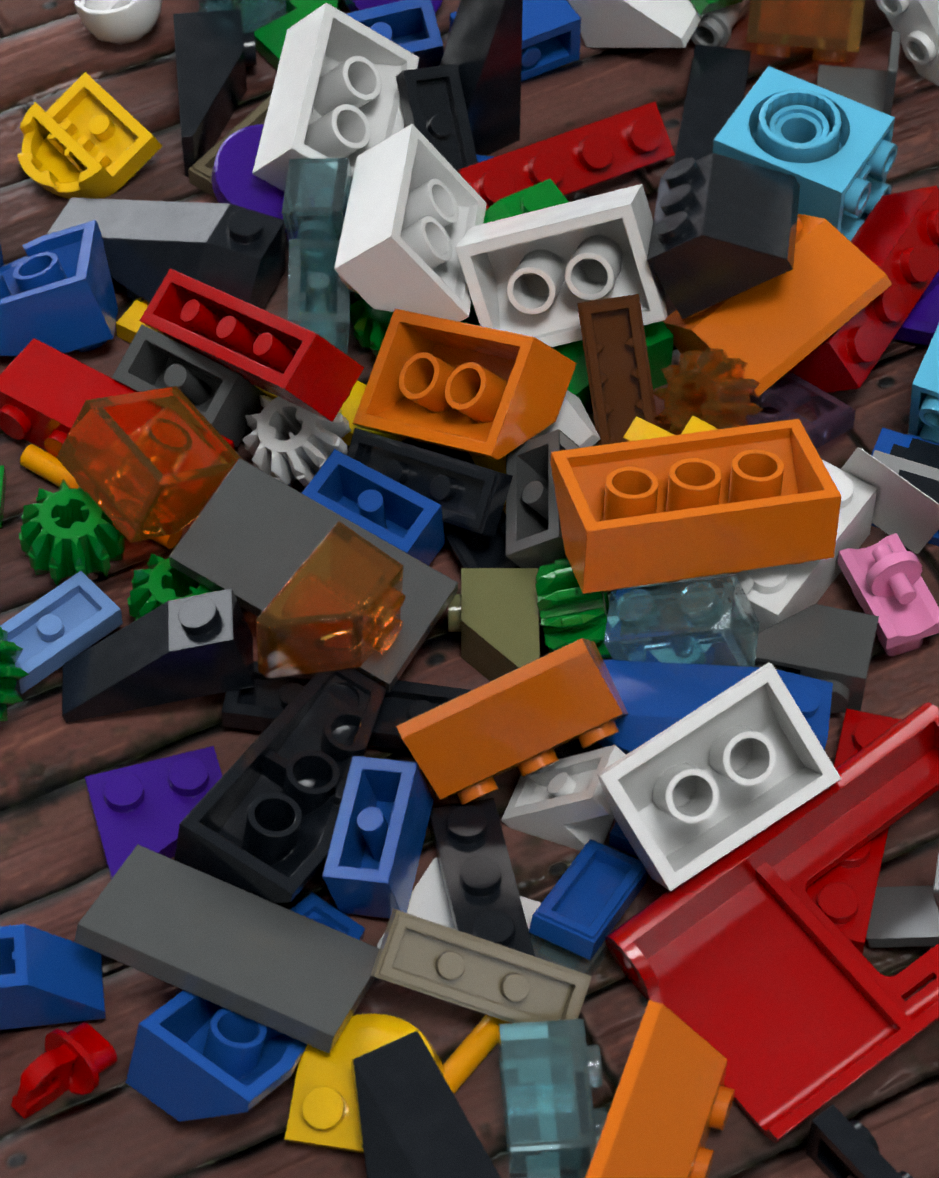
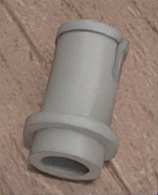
M744 0L741 3L704 14L691 36L692 41L699 45L724 47L731 38L733 26L750 9V6L746 5L750 0Z

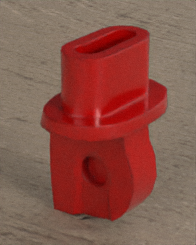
M83 1022L68 1032L54 1029L46 1035L44 1042L46 1052L38 1056L23 1071L20 1076L18 1092L12 1098L11 1107L24 1119L55 1101L67 1090L73 1094L84 1095L91 1093L99 1086V1074L117 1062V1054L113 1046L90 1024Z

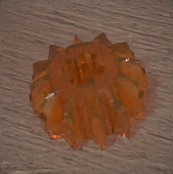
M707 348L702 353L699 350H688L680 354L679 365H668V367L661 369L667 380L668 387L658 388L652 394L660 400H664L665 409L654 419L661 424H671L669 432L674 435L682 433L692 415L717 429L747 426L749 423L746 416L756 415L763 410L756 403L750 402L749 396L761 383L753 378H743L748 362H744L740 358H728L727 352H724L723 349Z

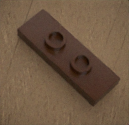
M639 294L577 303L595 428L601 438L598 441V445L628 442L623 436L636 416L658 426Z

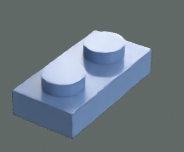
M79 571L0 625L2 630L8 631V641L14 642L17 646L23 648L15 666L22 668L29 675L16 682L15 689L20 694L26 692L63 666L64 663L73 659L123 624L121 609L82 571Z

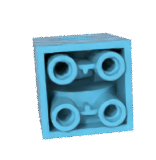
M768 66L714 138L713 153L795 176L800 185L798 214L825 218L851 241L883 195L891 194L892 186L886 184V177L895 161L898 145L892 143L895 117Z

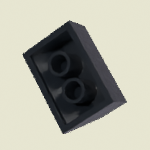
M711 153L696 161L694 158L680 160L669 167L664 175L660 177L647 261L682 319L793 269L800 185L795 176Z

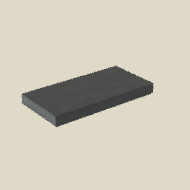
M241 458L238 459L169 556L170 566L214 592L232 588L240 607L324 656L337 658L385 687L388 693L395 686L458 592V582Z
M141 845L135 847L78 923L74 942L326 1053L331 1052L376 977L371 976V972L379 951L377 947Z

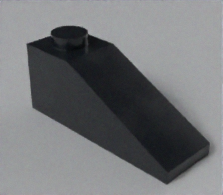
M241 9L173 14L185 177L189 176L188 169L216 144L246 93V66H257L254 32H243Z
M232 588L169 600L64 663L62 716L65 722L69 723L254 687L253 635Z

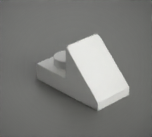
M616 745L561 758L559 761L525 777L521 775L501 821L511 829L579 851L584 848L590 839L604 844L615 817L597 774L626 754Z

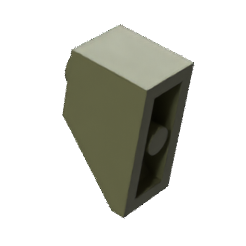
M461 568V594H456L448 605V632H461V658L489 681H493L540 658L539 608L535 587L538 568Z

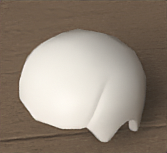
M162 0L74 1V5L85 28L97 39L110 43L124 44L139 40L152 29L159 17Z

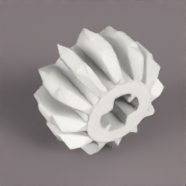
M259 394L263 410L259 414L245 415L247 425L253 431L242 440L245 443L246 450L253 456V466L290 487L296 480L303 486H307L334 449L345 455L348 453L347 445L341 438L348 434L351 429L349 421L341 414V409L333 422L280 397L272 399L271 397Z

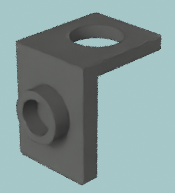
M892 31L887 71L821 64L818 68L817 86L891 116L898 70L901 32Z
M939 854L934 885L876 888L866 935L870 948L935 946L939 943Z

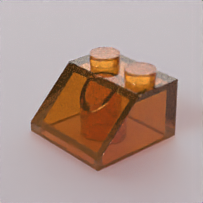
M750 0L746 42L758 43L757 55L790 58L791 47L813 49L812 60L846 63L847 52L858 53L860 49L865 0Z
M177 386L86 400L56 458L75 478L79 487L87 492L111 519L115 528L125 535L130 542L175 534L194 520L241 457Z
M338 521L256 619L258 671L267 678L356 668L361 667L374 650L383 654L394 643L404 625V621L400 619L401 607L406 597L402 593L404 566Z

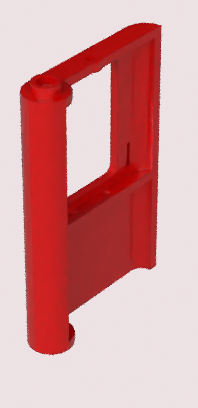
M929 702L922 704L835 769L841 777L839 781L671 891L668 890L605 937V942L613 958L648 1001L651 1000L665 1005L727 1059L724 1087L735 1090L733 1100L772 1142L777 1143L939 1020V943L900 973L894 976L882 975L806 893L812 883L935 792L939 791V708ZM934 978L933 981H931L924 988H922L920 991H918L916 994H914L912 997L905 1001L906 998H908L919 988H921L923 985H925L927 982Z

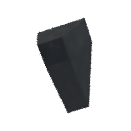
M460 0L439 66L458 65L476 155L488 156L520 140L523 0Z
M71 197L47 232V234L96 220L101 231L111 278L126 287L127 297L133 301L136 299L140 302L146 300L150 303L171 268L263 309L286 271L285 220L228 203Z
M332 656L179 823L174 860L270 902H291L327 860L352 757L365 756L387 689Z
M418 1031L352 1060L361 1147L364 1149L367 1178H501Z

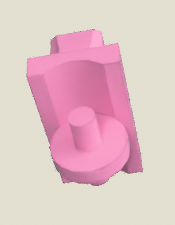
M897 533L886 536L878 543L866 548H847L839 551L837 563L860 607L863 608L865 614L879 616L876 634L888 656H896L918 649L923 643V638L939 633V606L921 577L923 571L922 564L912 551L906 550Z

